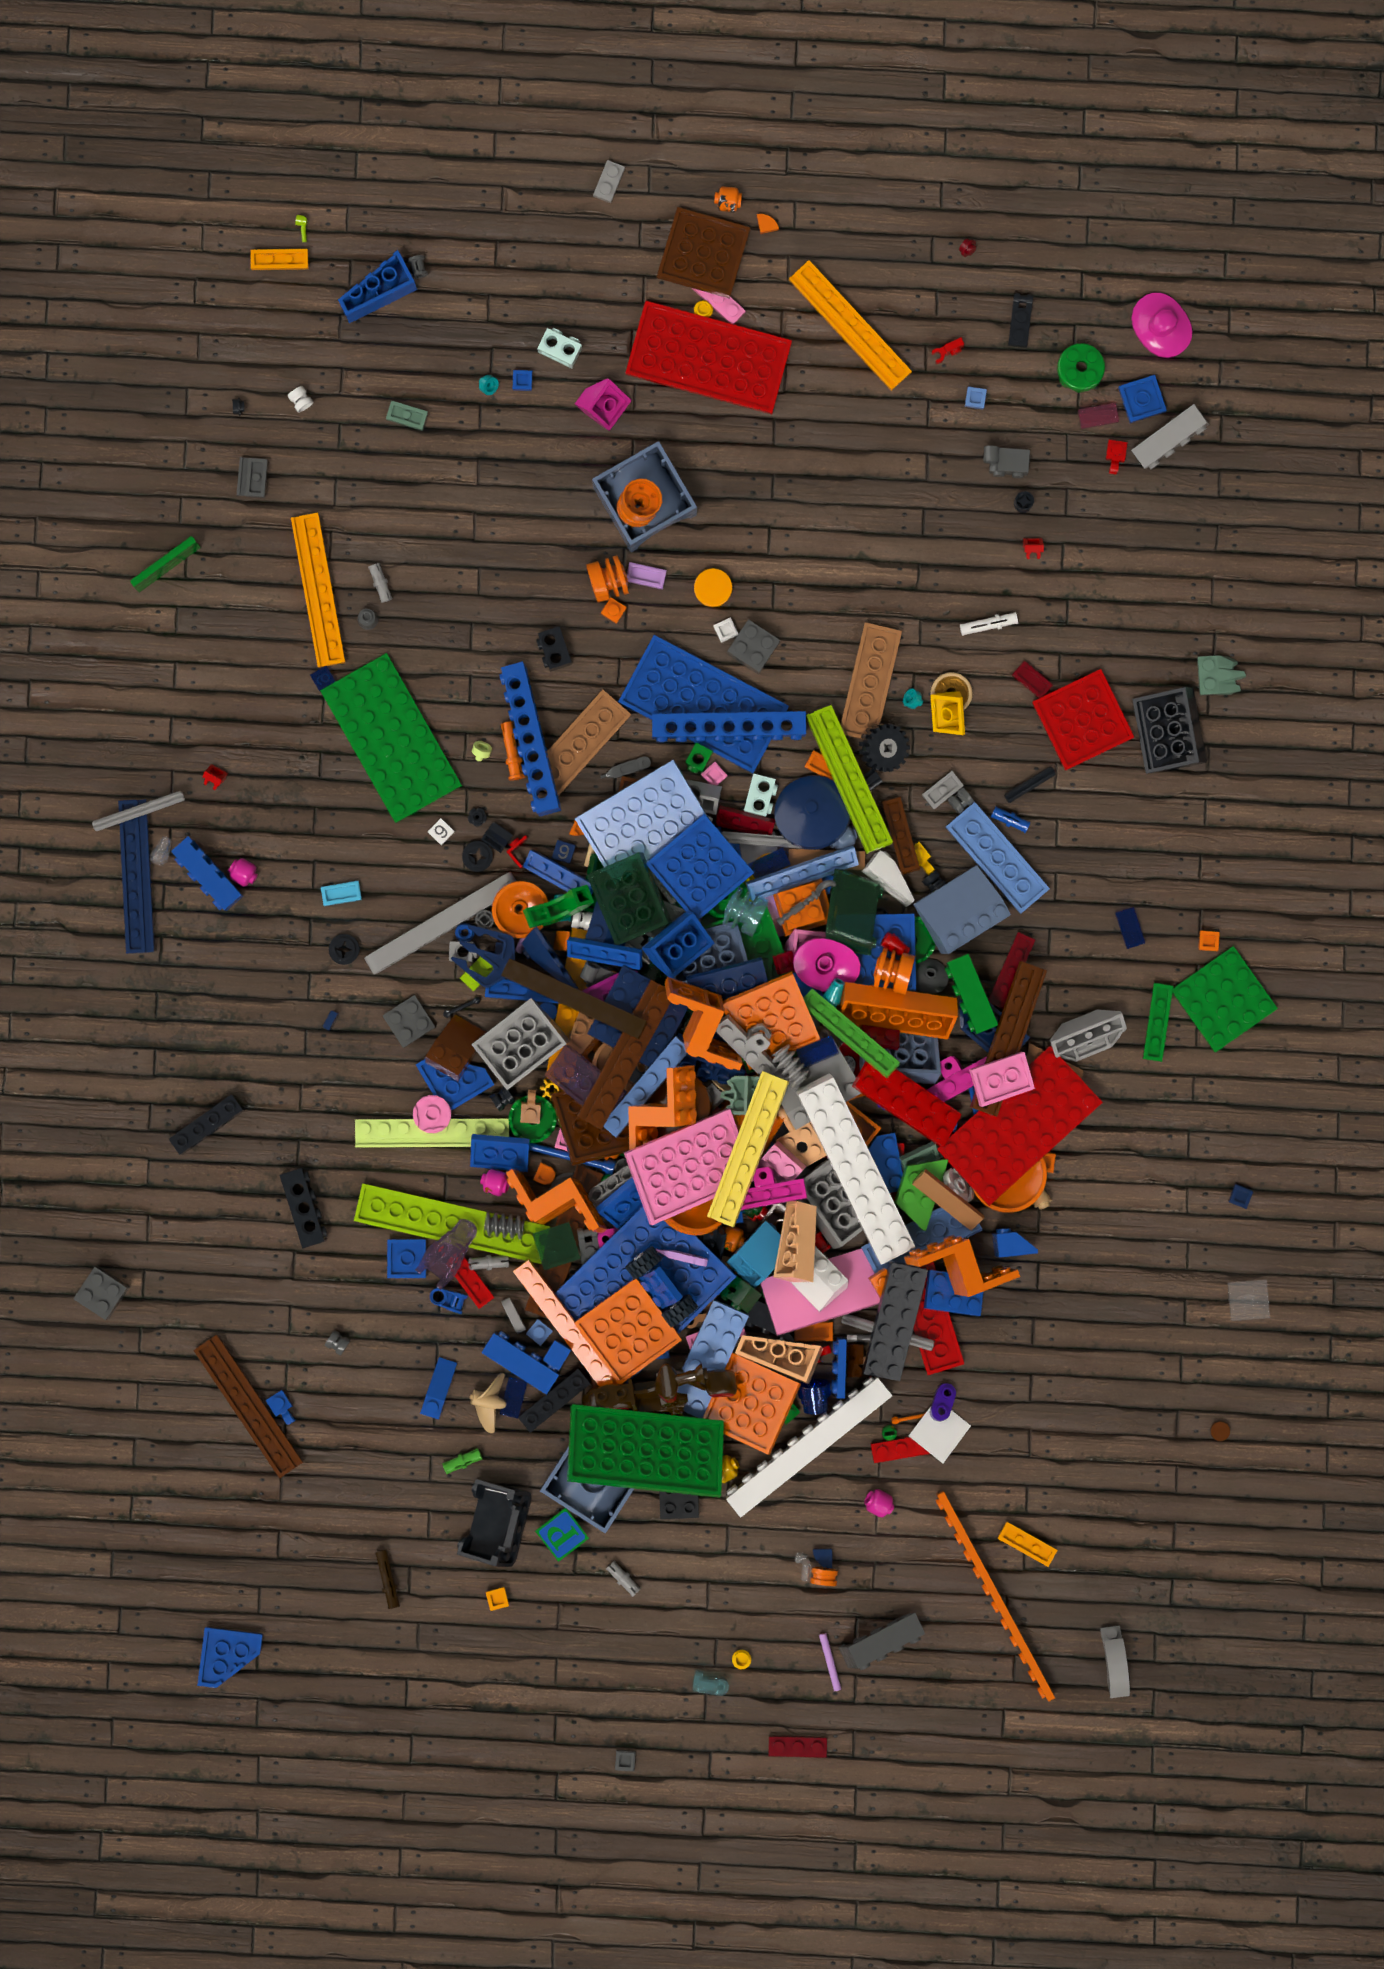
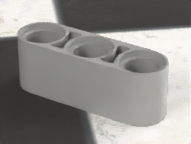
M625 1166L593 1187L588 1194L589 1200L598 1206L632 1177L629 1166Z

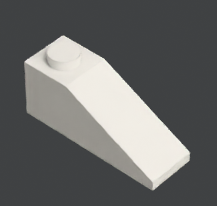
M879 850L872 856L862 872L907 907L914 902V898L896 862L891 859L890 854Z

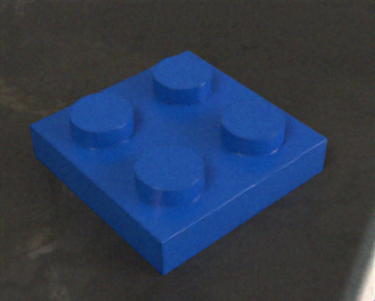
M1155 375L1118 387L1129 423L1167 411Z
M426 1239L387 1240V1278H426Z

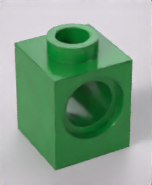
M695 743L685 762V765L688 766L687 769L695 774L698 772L703 773L713 751ZM701 755L704 761L699 765L695 764L693 757Z

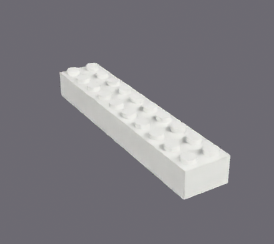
M829 1073L795 1090L879 1263L882 1265L916 1248L833 1076Z
M869 1376L862 1382L864 1386L859 1390L854 1388L847 1394L849 1398L844 1402L839 1400L832 1406L834 1410L829 1414L824 1412L817 1418L819 1422L814 1426L809 1424L802 1430L803 1434L799 1438L794 1436L787 1442L788 1446L784 1450L779 1448L772 1454L773 1458L769 1462L764 1460L757 1466V1471L754 1474L748 1473L741 1479L742 1483L739 1486L735 1484L726 1491L728 1494L726 1495V1500L740 1518L892 1397L878 1377L873 1378Z

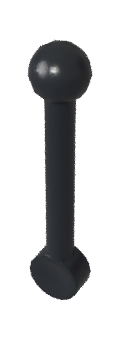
M474 997L472 1001L453 1010H445L443 1016L449 1018L451 1014L470 1005L479 1004L481 1000L479 997Z

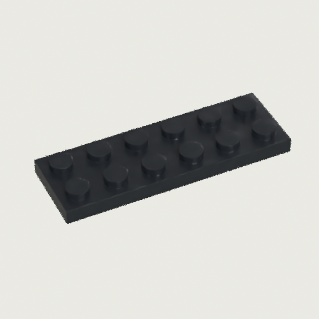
M890 1261L862 1369L863 1374L900 1381L928 1269Z

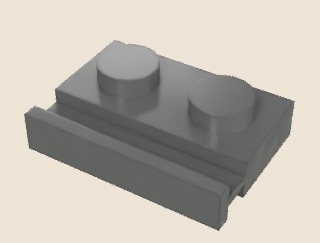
M240 457L237 496L265 498L268 459Z

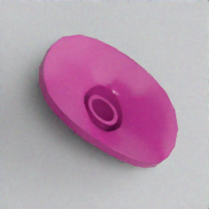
M1151 293L1141 298L1133 308L1131 317L1133 329L1140 342L1148 351L1158 357L1170 358L1179 355L1188 347L1192 339V326L1184 310L1173 298L1163 293Z
M814 938L808 940L798 947L794 954L793 967L796 975L806 985L822 992H826L835 978L841 979L844 982L854 983L860 974L858 956L846 945L832 939Z

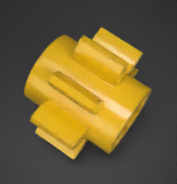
M554 1076L548 1081L544 1078L545 1086H540L541 1090H545L542 1097L548 1096L550 1101H552V1093L564 1091L563 1087H559L561 1080L556 1082ZM550 1085H554L555 1089L553 1092H550L548 1089Z

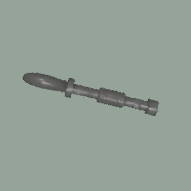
M826 880L820 883L815 892H811V896L803 902L796 904L783 917L776 919L778 924L781 926L785 920H788L792 915H796L805 908V905H809V902L819 899L818 897L821 892L827 887H835L836 882Z

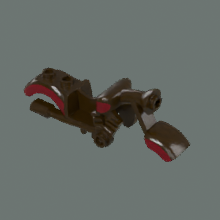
M701 1363L695 1370L684 1372L683 1369H674L671 1365L664 1364L660 1368L659 1373L656 1374V1381L634 1383L632 1379H629V1384L600 1386L588 1391L583 1396L582 1405L657 1414L669 1412L671 1416H682L685 1404L688 1402L687 1394L679 1393V1386L689 1384L701 1390H706L709 1396L715 1398L734 1396L737 1392L735 1374L731 1370L717 1369L707 1371V1367L703 1368Z

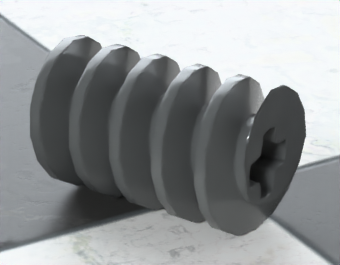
M487 1212L484 1232L486 1230L488 1236H491L494 1231L496 1237H499L502 1232L503 1238H506L508 1233H510L511 1239H514L517 1234L518 1239L521 1240L524 1232L525 1218L521 1221L520 1215H517L516 1219L513 1220V1215L510 1214L508 1219H506L504 1213L498 1218L496 1212L493 1217H490V1213Z

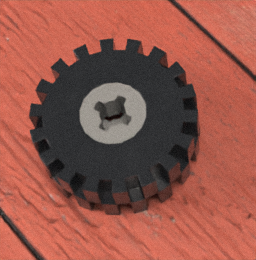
M886 723L871 725L872 728L865 730L867 734H862L861 736L864 739L863 742L859 741V746H862V749L859 750V754H863V757H861L862 761L867 762L865 765L877 771L892 772L894 771L893 769L898 770L901 768L899 764L904 765L906 762L904 757H909V753H906L907 749L910 750V745H906V742H909V738L904 737L906 733L900 730L901 728Z

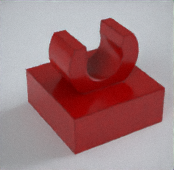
M1023 538L1026 558L1030 559V554L1035 552L1037 559H1040V552H1044L1042 538Z
M211 764L203 774V778H205L204 785H207L210 781L214 783L213 790H216L226 780L228 773Z

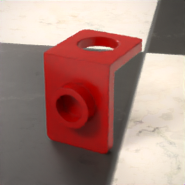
M526 835L520 840L516 838L510 843L509 846L511 848L506 851L520 869L523 867L512 855V852L528 840Z

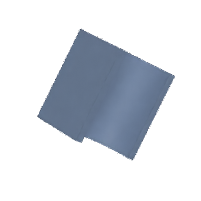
M659 441L592 479L595 492L630 552L637 550L644 541L664 528L683 519H691L697 515V506ZM636 479H647L654 482L662 494V504L659 511L648 525L642 527H632L625 524L617 512V501L626 485Z
M568 1446L543 1484L540 1492L606 1534L634 1489L567 1482Z

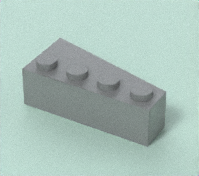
M1193 404L1131 451L1144 469L1150 468L1152 470L1160 464V459L1164 456L1166 458L1170 457L1176 452L1174 449L1189 443L1191 437L1204 432L1210 424L1197 406Z

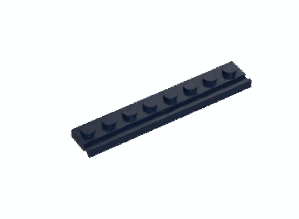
M147 800L118 801L119 812L146 803ZM148 814L119 823L126 954L155 952Z

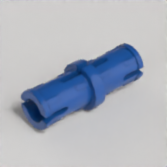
M997 806L991 815V818L1005 823L1007 827L1012 826L1026 833L1030 825V821L1028 822L1015 816L1016 813H1009Z

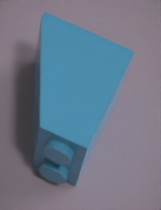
M767 1221L763 1222L726 1263L753 1288L757 1287L775 1269L781 1234L777 1232L773 1224Z

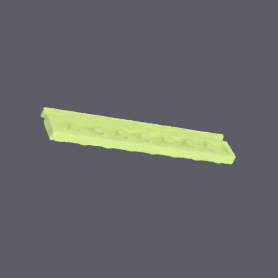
M414 1119L355 1120V1147H471L472 1134L509 1137L508 1119H451L448 1126L438 1133H426L420 1130L415 1124Z

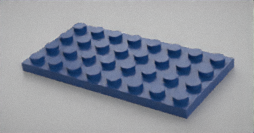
M653 635L618 701L621 705L652 720V714L786 712L789 708L788 705L656 635ZM730 722L725 723L723 726L727 732H731L735 728ZM750 722L743 724V729L747 732L752 731L754 728ZM764 722L762 728L764 731H771L773 725L770 722ZM673 723L666 726L667 729L673 732L677 730V726ZM688 723L685 726V730L692 733L696 730V726L693 723ZM707 723L704 729L707 732H713L715 725ZM752 737L745 738L744 741H733V738H725V741H714V738H706L704 742H696L695 738H688V740L712 750L714 754L753 774L771 741V737H764L762 741H753Z

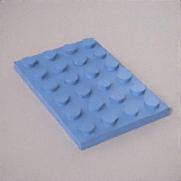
M673 759L579 815L575 820L613 883L616 884L645 867L650 859L703 814L707 817L708 815Z

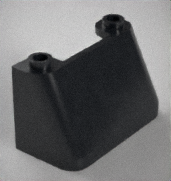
M475 1479L472 1493L474 1498L478 1499L470 1534L459 1540L457 1555L495 1567H512L517 1559L531 1503V1493Z

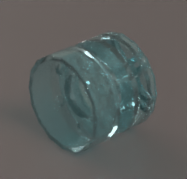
M739 887L727 904L722 924L727 926L732 918L734 919L731 926L732 929L739 922L743 923L741 933L753 937L769 900L757 895L753 902H750V892L747 891L745 897L742 898L743 888Z

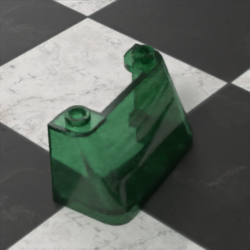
M835 868L833 881L836 882V886H832L825 938L846 945L855 954L871 955L872 948H876L877 937H873L878 900L883 898L884 888L880 887L878 882L844 869Z

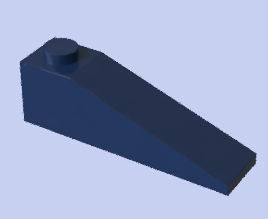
M538 927L533 928L522 942L524 947L522 952L528 960L531 958L556 980L579 990L545 934Z
M678 1033L677 1037L684 1042L683 1034ZM689 1054L678 1064V1066L694 1065L696 1077L701 1079L702 1082L715 1080L719 1084H727V1080L732 1077L745 1076L746 1073L742 1068L740 1070L727 1069L722 1064L710 1063L705 1058L699 1056L692 1057Z

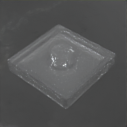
M1266 1279L1227 1282L1231 1321L1270 1318Z

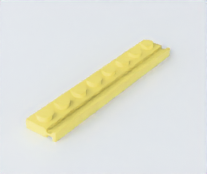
M762 1071L707 1217L735 1227L790 1081Z

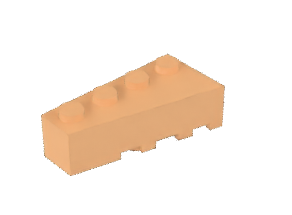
M799 1201L787 1202L774 1278L789 1282H813L817 1206Z
M742 1335L735 1354L809 1384L823 1348L817 1345Z

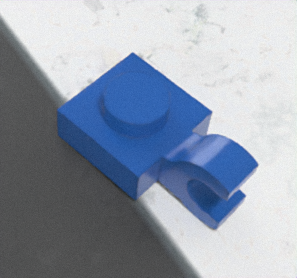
M283 1390L266 1400L274 1415L277 1417L281 1414L287 1425L295 1421L288 1410L293 1405Z

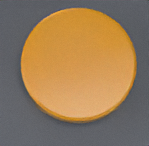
M715 568L704 570L695 580V596L705 606L720 607L731 596V579L722 570Z

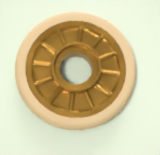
M954 672L942 674L934 681L931 687V694L946 693L949 688L960 691L963 697L964 711L972 700L971 684L961 674Z

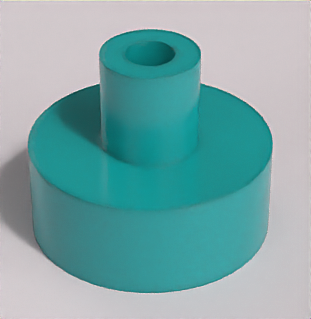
M485 375L480 378L479 389L486 395H492L497 391L499 382L495 377Z
M909 689L903 697L904 706L910 709L921 706L923 704L921 693L915 689Z

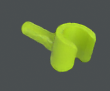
M297 215L295 225L301 226L302 242H307V218Z

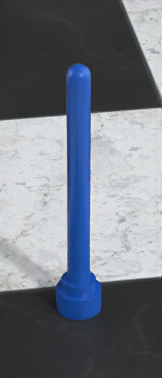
M529 1143V1150L570 1160L569 1154L566 1151ZM612 1159L604 1161L594 1160L581 1164L600 1168L605 1174L613 1175L616 1161Z

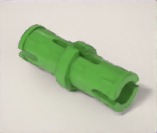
M477 1448L466 1454H459L458 1457L442 1464L446 1474H449L461 1468L465 1469L468 1465L483 1459Z

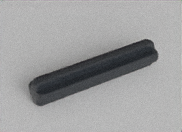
M1050 766L1004 795L1006 801L1011 803L1056 775L1055 770Z

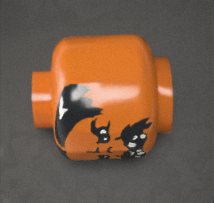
M722 186L719 192H715L714 204H718L719 211L736 212L737 208L741 207L742 193H739L736 187Z

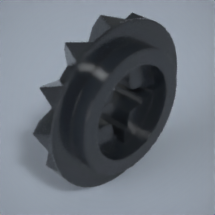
M474 841L464 848L462 860L468 869L480 872L490 866L493 860V853L486 843ZM480 849V855L486 859H479L477 865H475V858L469 855L476 854Z
M338 935L329 944V955L338 964H351L358 957L360 951L359 944L350 935ZM344 941H346V947L352 951L346 952L343 958L342 952L336 950V948L343 947Z

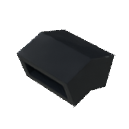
M493 822L481 840L502 853L513 838V835Z

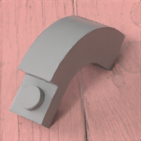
M1120 1626L1100 1628L1105 1652L1110 1698L1130 1696L1128 1665Z

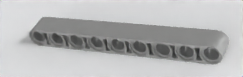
M512 872L501 876L366 956L364 959L373 975L476 916L481 910L491 907L498 891L505 885L516 881Z

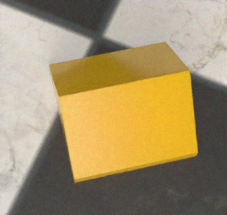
M960 691L931 694L933 732L965 735L963 697Z

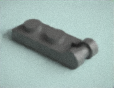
M577 1228L581 1263L583 1265L599 1249L597 1232ZM584 1237H592V1240L584 1241Z

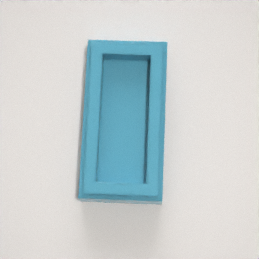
M359 881L321 887L324 906L362 900Z

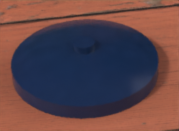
M806 776L791 782L780 793L775 804L774 816L779 832L789 843L802 849L816 850L832 845L843 836L851 820L835 782L822 776Z

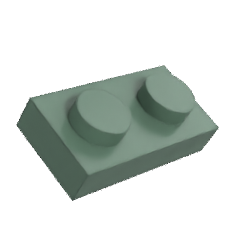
M391 400L386 420L423 431L428 411Z

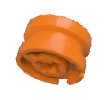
M812 1567L813 1577L810 1578V1583L823 1586H837L835 1578L838 1576V1570L826 1567Z

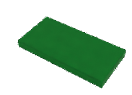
M190 536L130 580L131 584L140 593L201 547Z

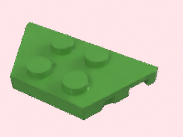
M946 1159L906 1165L894 1203L924 1231L927 1230L935 1202L912 1185V1183L925 1169L942 1182L948 1163Z

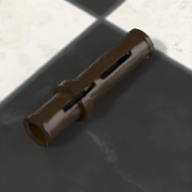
M387 1549L377 1551L375 1554L384 1587L382 1591L383 1593L385 1592L388 1609L400 1607L396 1592L398 1587L394 1583Z

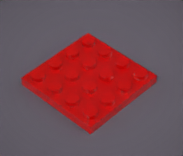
M1101 669L1032 702L1065 771L1134 738Z

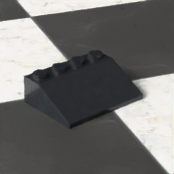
M1183 687L1132 699L1146 774L1207 763L1194 688Z

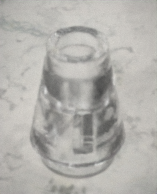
M161 837V840L150 854V861L159 866H164L165 863H168L172 840L167 837Z

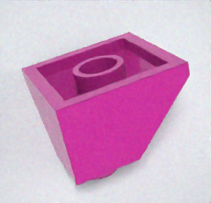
M607 378L586 388L575 402V405L591 419L610 431L632 400Z

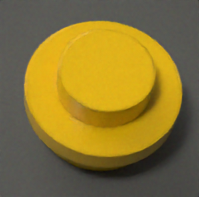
M705 300L697 302L694 307V314L710 318L713 313L712 305Z
M737 1650L732 1656V1663L738 1669H746L751 1664V1655L746 1650Z

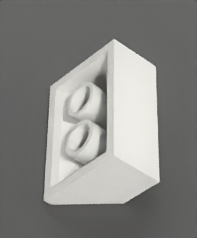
M816 1246L813 1282H791L819 1312L848 1288V1279Z

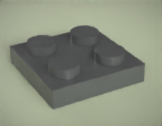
M415 995L383 1015V1018L403 1048L436 1028Z

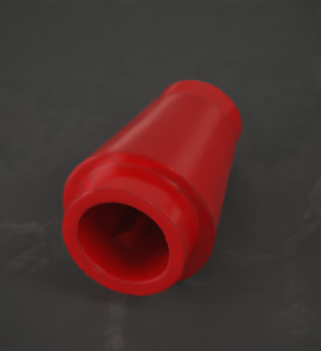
M888 932L880 943L889 952L895 950L899 956L903 953L908 954L910 948L894 933Z

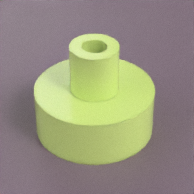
M476 741L472 748V753L476 756L475 759L477 761L489 758L492 747L483 741Z

